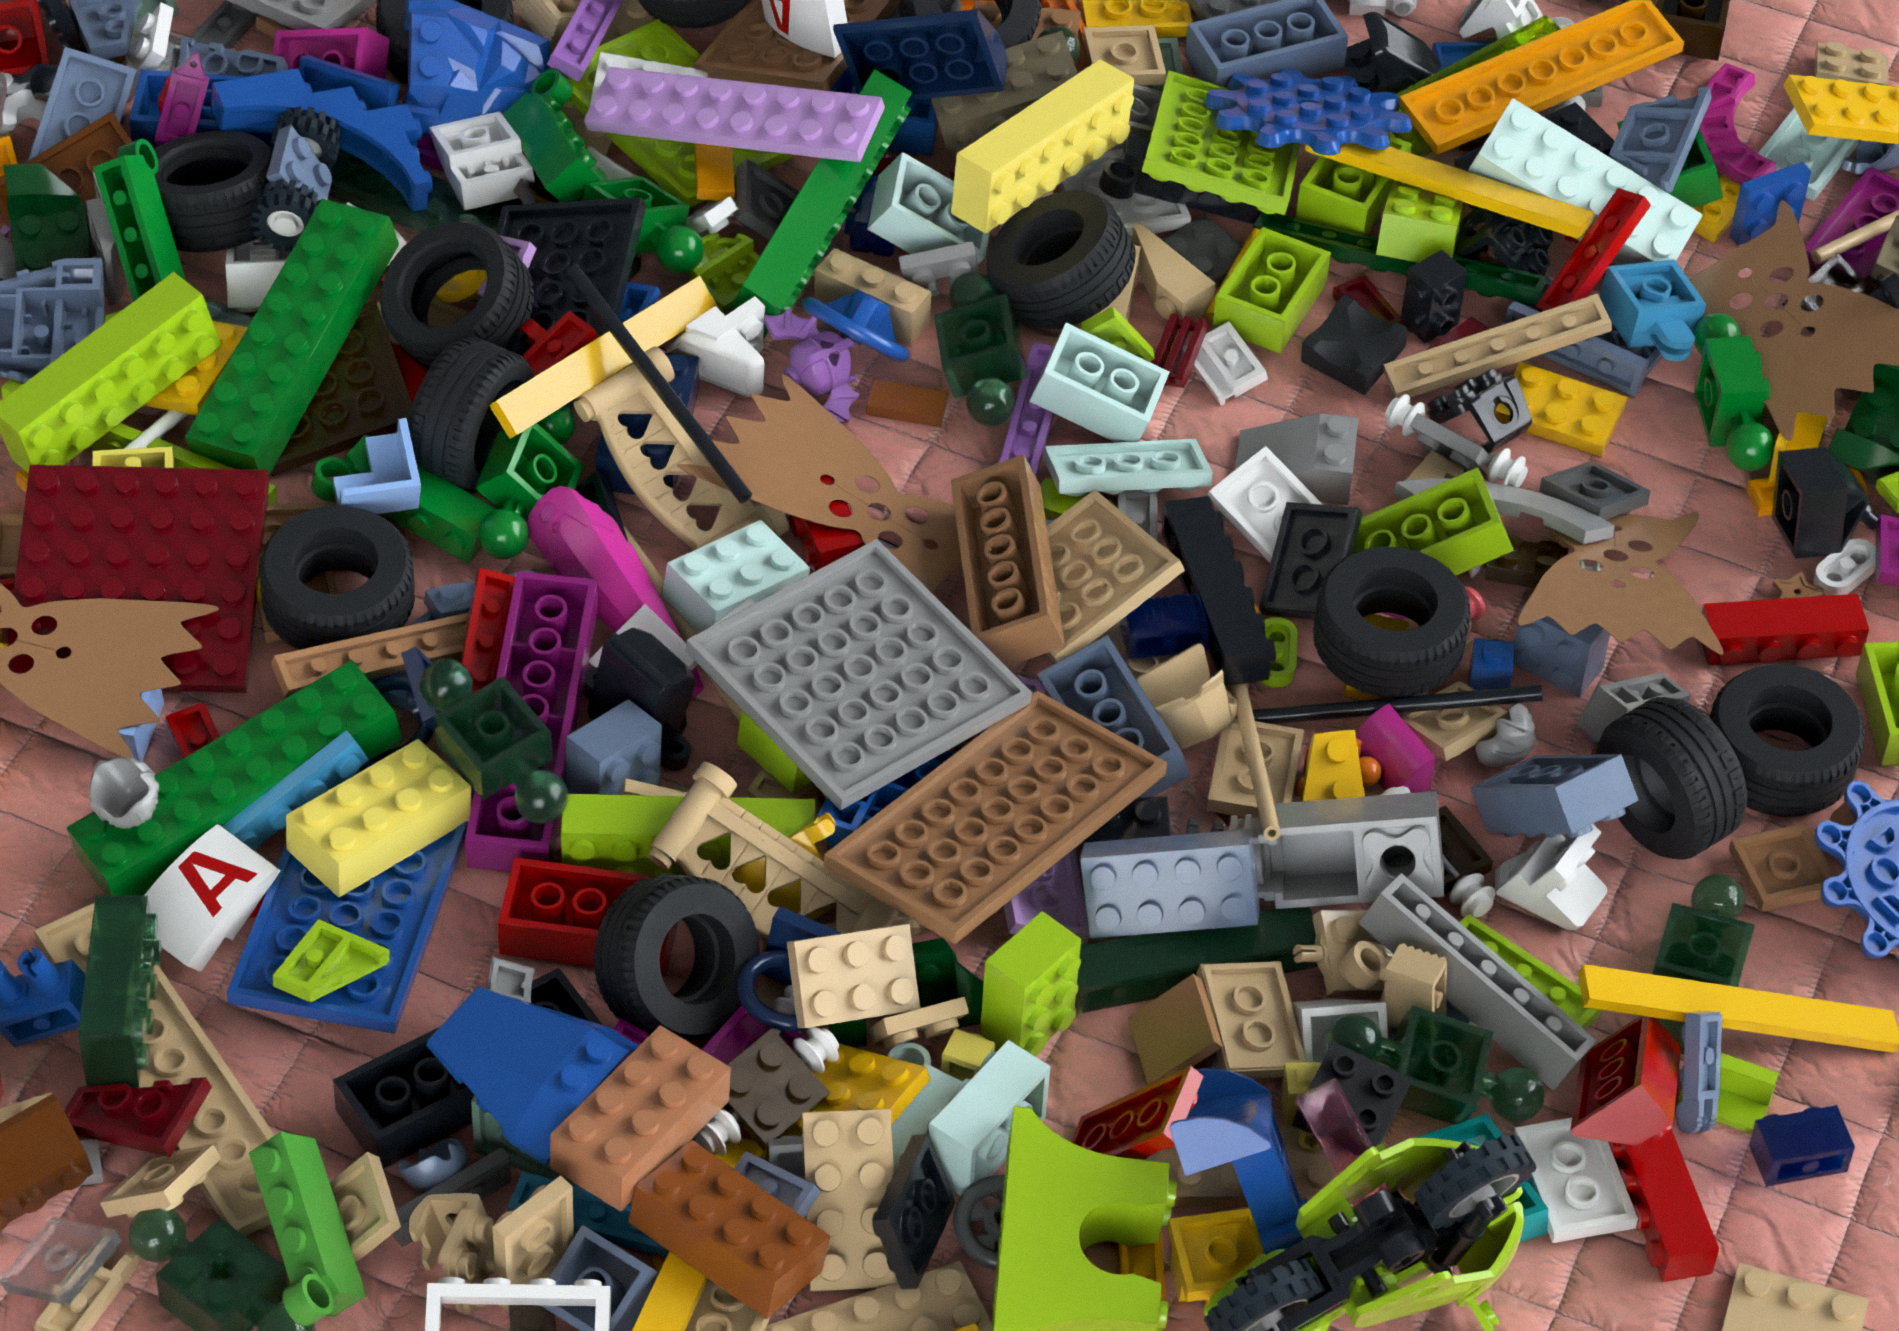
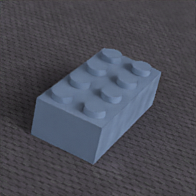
M1281 0L1189 23L1185 57L1200 80L1226 88L1234 74H1247L1260 79H1271L1272 74L1280 73L1285 68L1299 70L1302 75L1309 78L1344 69L1348 35L1324 0Z
M1108 635L1037 674L1046 696L1167 762L1166 775L1138 798L1154 797L1191 776L1181 749Z
M1622 754L1535 755L1470 787L1487 833H1504L1505 837L1515 836L1520 833H1525L1526 837H1534L1540 834H1546L1548 838L1557 837L1562 834H1568L1569 838L1580 837L1593 830L1591 824L1601 819L1602 821H1610L1619 818L1626 813L1625 807L1639 801Z
M1252 829L1084 843L1080 862L1090 938L1258 925L1260 901Z

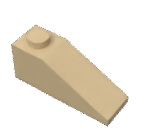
M1140 222L1133 226L1132 240L1134 245L1141 246L1139 273L1154 309L1166 320H1169L1170 314H1177L1179 319L1190 316L1193 321L1205 315L1206 310L1214 299L1216 283Z

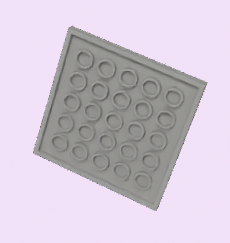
M878 539L686 641L685 651L840 811L1029 705L1033 694Z

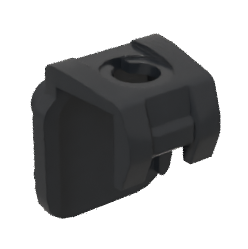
M1475 207L1461 220L1456 255L1478 260L1479 251L1487 252L1488 245H1490L1495 255L1509 268L1545 276L1547 269L1550 267L1548 248L1550 243L1553 242V234L1551 230ZM1485 223L1478 232L1473 229L1476 225Z
M1495 368L1475 378L1471 377L1453 387L1454 390L1452 392L1444 393L1426 403L1429 411H1427L1428 418L1438 424L1470 411L1489 439L1488 442L1480 445L1488 454L1525 433L1532 424V418L1517 378L1514 375L1503 377L1502 373L1497 374ZM1496 398L1498 403L1506 405L1509 409L1510 419L1507 424H1502L1495 418V403L1493 399Z

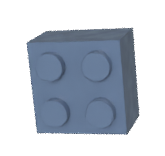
M1546 616L1523 626L1517 625L1513 664L1580 698L1603 669L1610 634L1601 626L1592 624L1575 635H1569L1553 619Z
M628 699L566 736V794L617 795L625 778L657 786L660 785L662 725Z

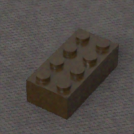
M1657 0L1656 8L1684 41L1683 51L1678 54L1700 59L1719 60L1730 0Z

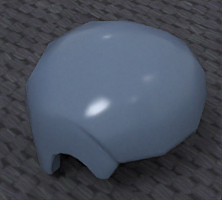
M450 1137L438 1142L430 1149H418V1161L414 1165L409 1164L406 1160H400L396 1171L409 1187L423 1194L466 1168L468 1162L467 1149L460 1140Z

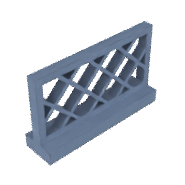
M1549 279V281H1548V287H1549L1550 284L1553 282V281L1550 280V279ZM1513 301L1507 309L1504 324L1540 312L1535 308L1536 305L1526 306ZM1616 329L1541 354L1543 357L1633 397L1641 391L1644 379L1663 358L1655 345L1633 348L1621 345L1619 340L1623 339Z

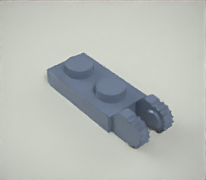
M1698 1011L1685 1014V1023L1682 1027L1684 1065L1680 1073L1684 1100L1676 1107V1115L1678 1116L1676 1120L1679 1129L1682 1132H1686V1134L1696 1133L1699 1130L1700 1132L1710 1131L1716 1125L1715 1121L1717 1119L1715 1116L1717 1115L1718 1098L1720 1096L1722 1014L1718 1011Z

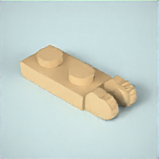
M109 1239L103 1240L88 1259L84 1258L36 1320L34 1331H90L124 1287V1284L128 1283L137 1270L141 1257L139 1256L140 1254L132 1250L126 1251L110 1271L106 1268L116 1254L117 1245Z

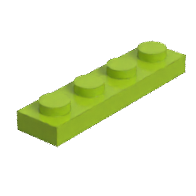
M1469 913L1459 922L1584 1030H1587L1602 1014L1603 1010L1585 1008L1583 1006L1581 989L1578 985Z

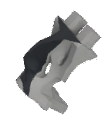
M35 63L22 74L0 73V135L8 134L9 130H14L15 126L26 118H36L41 122L58 66ZM123 113V117L120 123L122 126L125 120V113Z

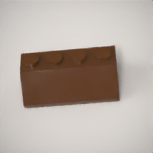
M54 1093L0 1123V1232L11 1221L25 1213L39 1210L46 1204L47 1200L65 1190L77 1188L87 1177L93 1174L87 1153Z

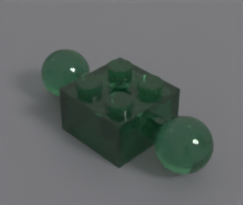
M966 272L958 276L950 287L949 301L953 309L934 314L941 364L954 397L967 395L966 407L971 418L983 426L993 427L1006 422L1015 408V396L1007 383L1028 377L1019 324L1007 294L997 296L996 289L985 274Z
M439 659L429 664L421 675L419 688L424 701L433 709L442 711L434 716L437 747L482 800L489 798L513 783L516 786L514 792L515 805L525 819L539 824L549 823L557 819L568 803L567 787L563 780L555 773L547 770H536L552 760L551 731L503 676L471 694L473 688L472 677L463 664L453 659Z
M1723 874L1708 875L1702 878L1692 891V908L1672 903L1652 974L1733 987L1739 986L1755 925L1737 920L1744 909L1745 897L1741 886L1733 878ZM1657 1018L1681 1047V1054H1684L1682 1027L1685 1022Z
M1414 1005L1411 1006L1397 1026L1394 1041L1382 1037L1377 1024L1369 1017L1361 1014H1347L1340 1017L1332 1024L1327 1035L1328 1049L1332 1042H1336L1373 1061L1388 1065V1068L1411 1078L1410 1086L1400 1107L1447 1123L1457 1124L1468 1120L1478 1107L1480 1096L1489 1098L1495 1112L1502 1118L1512 1122H1523L1533 1118L1541 1110L1545 1099L1542 1081L1529 1069L1511 1067L1501 1071L1498 1075L1485 1071L1493 1031Z
M157 1208L141 1211L133 1218L128 1233L133 1251L140 1258L148 1262L160 1263L170 1260L168 1264L155 1274L160 1305L194 1331H250L254 1326L258 1327L257 1331H316L315 1323L309 1326L296 1323L286 1311L284 1303L280 1304L283 1301V1291L287 1287L284 1265L220 1217L192 1242L186 1239L184 1221L173 1209L164 1211Z

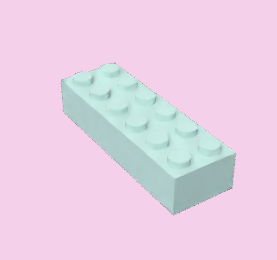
M1512 98L1468 169V172L1593 211L1592 224L1617 188L1645 196L1651 206L1612 262L1617 265L1673 259L1676 261L1703 216L1700 212ZM1590 227L1583 233V235L1576 240L1580 242L1587 233V231L1590 229Z

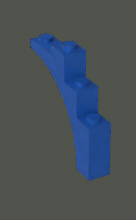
M298 68L212 83L211 112L220 130L243 133H273L278 117L280 115L283 116L284 111L288 109L294 114L295 107L302 106L303 112H307L308 106L314 107L313 113L317 115L322 110L327 113L325 120L332 117L336 121L335 127L339 126L341 130L340 149L362 159L382 173L400 191L412 211L427 209L428 193L432 192L433 183L429 171H424L420 163L417 141L422 138L421 124L418 118H413L407 104L367 110L365 102L358 99L352 86L313 93L310 83L304 82Z

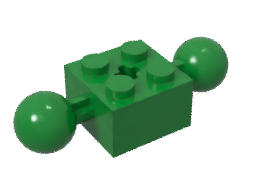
M593 166L601 180L586 183L584 195L577 201L642 197L646 205L634 256L637 253L654 252L665 269L677 274L688 273L701 263L704 256L702 238L694 229L686 226L689 205L644 176L609 180L603 170Z
M1724 313L1706 315L1697 323L1693 332L1695 336L1694 346L1698 353L1702 355L1694 395L1709 446H1726V454L1729 460L1741 470L1756 471L1762 469L1773 458L1775 440L1770 430L1763 425L1764 402L1770 399V384L1768 379H1763L1761 373V354L1759 351L1754 350L1750 336L1742 337L1740 326L1731 316Z
M567 405L562 406L509 439L505 430L499 432L475 486V489L498 508L484 517L478 532L482 548L494 558L511 559L519 555L526 548L530 537L527 525L529 514L537 501L550 489L558 486L575 489L584 465L562 446L570 439L575 427L573 413Z

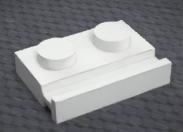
M1229 321L1205 335L1193 369L1220 406L1225 404L1227 398L1233 395L1236 398L1268 380L1266 370ZM1187 345L1183 347V353H1184V354H1185L1186 349H1187V347H1188Z

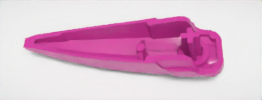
M563 486L550 489L537 501L529 514L527 522L530 538L550 566L560 576L597 580V616L614 633L646 604L681 638L634 547L626 541L618 524L610 515L602 511L598 504L585 499L576 490ZM696 667L691 671L695 677L693 698L704 689Z

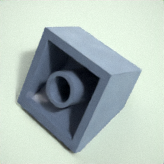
M582 1225L548 1279L555 1280L556 1285H574V1282L577 1280L593 1279L601 1281L602 1286H610V1331H629L634 1327L659 1272ZM540 1305L580 1331H595L596 1306Z

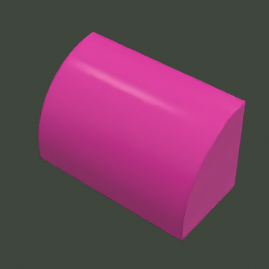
M1390 704L1385 705L1373 713L1355 734L1356 738L1362 741L1360 757L1369 756L1378 761L1381 766V777L1378 783L1385 791L1391 787L1401 786L1409 788L1411 793L1430 790L1436 760L1435 756Z

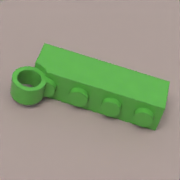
M279 1132L250 1151L249 1156L291 1284L284 1289L282 1295L285 1309L296 1323L309 1327L325 1316L335 1317L367 1295L316 1139Z

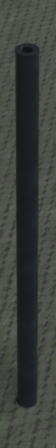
M578 264L568 267L565 271L567 277L738 502L744 503L749 500L752 492Z
M1533 685L1254 709L1252 711L1257 722L1280 724L1371 716L1387 704H1390L1397 713L1536 702L1543 701L1542 686Z

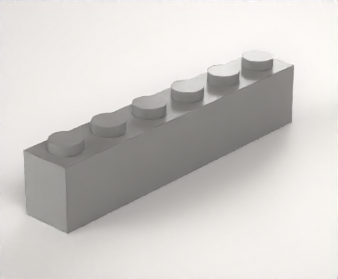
M1402 873L1380 893L1358 923L1393 954L1399 944L1405 943L1407 947L1413 946L1415 950L1421 948L1422 952L1429 951L1430 955L1437 954L1439 958L1445 956L1447 960V1000L1553 1091L1576 1068L1597 1042L1593 1036Z

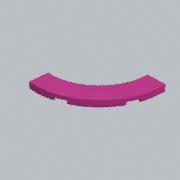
M1725 63L1705 86L1710 87L1712 99L1699 129L1714 160L1716 169L1727 178L1741 185L1743 182L1775 172L1776 162L1761 156L1746 143H1741L1733 123L1734 114L1743 96L1755 85V74Z

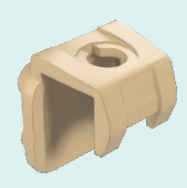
M432 1194L426 1196L413 1210L409 1219V1233L413 1241L418 1242L420 1240L422 1243V1263L426 1270H432L439 1255L438 1263L443 1264V1277L462 1278L465 1280V1284H483L484 1279H487L489 1275L495 1272L492 1230L494 1221L491 1217L487 1216L478 1194ZM454 1213L458 1215L455 1221H453L448 1214ZM455 1304V1307L459 1313L469 1314L472 1310L484 1307L486 1304Z

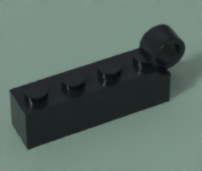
M1129 133L1121 157L1110 159L1104 164L1099 179V188L1103 193L1112 198L1128 199L1134 193L1175 204H1185L1186 207L1253 225L1262 213L1256 206L1243 202L1230 203L1223 200L1220 195L1207 191L1194 192L1187 189L1184 184L1170 180L1166 182L1158 181L1150 177L1149 174L1141 172L1150 138Z

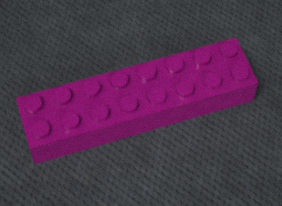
M517 571L465 837L467 868L510 872L514 857L546 862L553 861L563 805V794H565L566 736L575 732L577 728L598 611L596 579Z

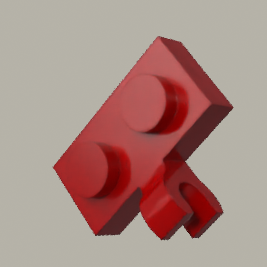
M570 310L548 331L531 318L519 328L528 337L526 342L531 346L522 356L533 370L534 377L599 338L593 327Z

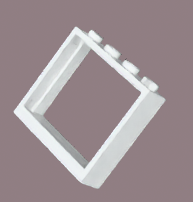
M443 1277L438 1279V1283H427L425 1331H440L441 1304L596 1306L595 1331H610V1286H602L601 1281L581 1279L575 1281L574 1285H556L555 1280L537 1278L530 1280L529 1285L511 1284V1281L505 1278L484 1279L483 1284H465V1280L462 1278Z

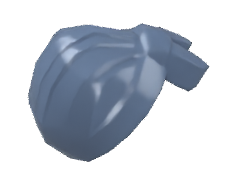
M1859 140L1856 148V159L1845 157L1842 169L1861 176L1869 167L1879 172L1890 171L1899 165V144Z

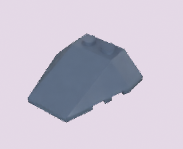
M102 258L60 259L51 262L52 267L30 273L28 269L17 271L16 277L0 281L1 377L23 383L27 382L105 323Z

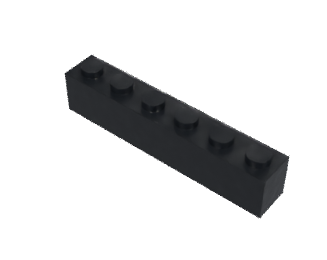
M1209 496L1163 502L1162 534L1169 551L1180 559L1185 569L1179 577L1216 672L1218 673L1222 669L1225 686L1269 680L1270 663L1276 661L1275 645L1272 639L1266 638L1265 622L1262 613H1256L1252 588L1250 586L1246 587L1244 584L1243 566L1241 561H1235L1233 542L1231 537L1225 536L1223 532L1224 525L1221 512L1214 510Z

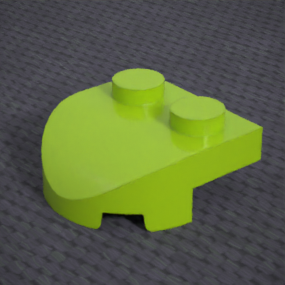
M716 232L702 237L704 256L701 263L689 272V282L700 276L705 285L712 290V297L717 303L719 310L725 315L760 258V255L754 252V240L750 237L737 233L736 238H720L719 233Z

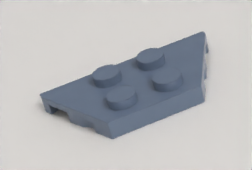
M1710 87L1698 88V96L1677 101L1676 94L1654 102H1643L1630 106L1611 148L1609 157L1660 189L1672 192L1712 99Z

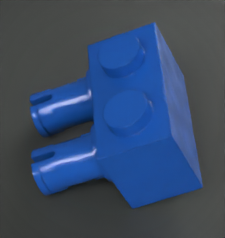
M32 948V953L26 950L19 956L17 967L24 974L16 977L11 974L0 960V1033L14 1048L91 1024L93 982L72 959L52 965L39 948Z

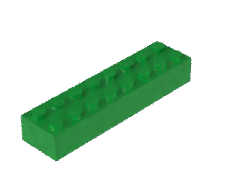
M874 69L859 95L882 97L885 108L861 161L819 159L725 316L754 296L765 306L764 316L766 314L777 316L784 313L787 309H792L798 296L909 114L911 108L905 104L913 92ZM764 323L763 340H764L765 336L767 335V333L769 332L768 329H767V327H766V325H765V323Z
M321 199L185 435V440L191 452L234 469L268 470L270 475L313 399L314 394L317 392L327 371L335 360L339 349L344 344L350 330L357 321L363 306L367 303L399 246L390 216Z
M350 660L156 774L155 780L159 783L160 789L157 797L159 802L155 805L156 810L152 813L151 819L140 826H134L129 829L115 828V825H109V821H101L94 811L67 826L66 828L76 855L107 897L111 895L119 909L146 894L167 868L207 831L217 824L220 826L226 824L346 730L357 742L369 761L402 742L403 739L395 711L354 661Z

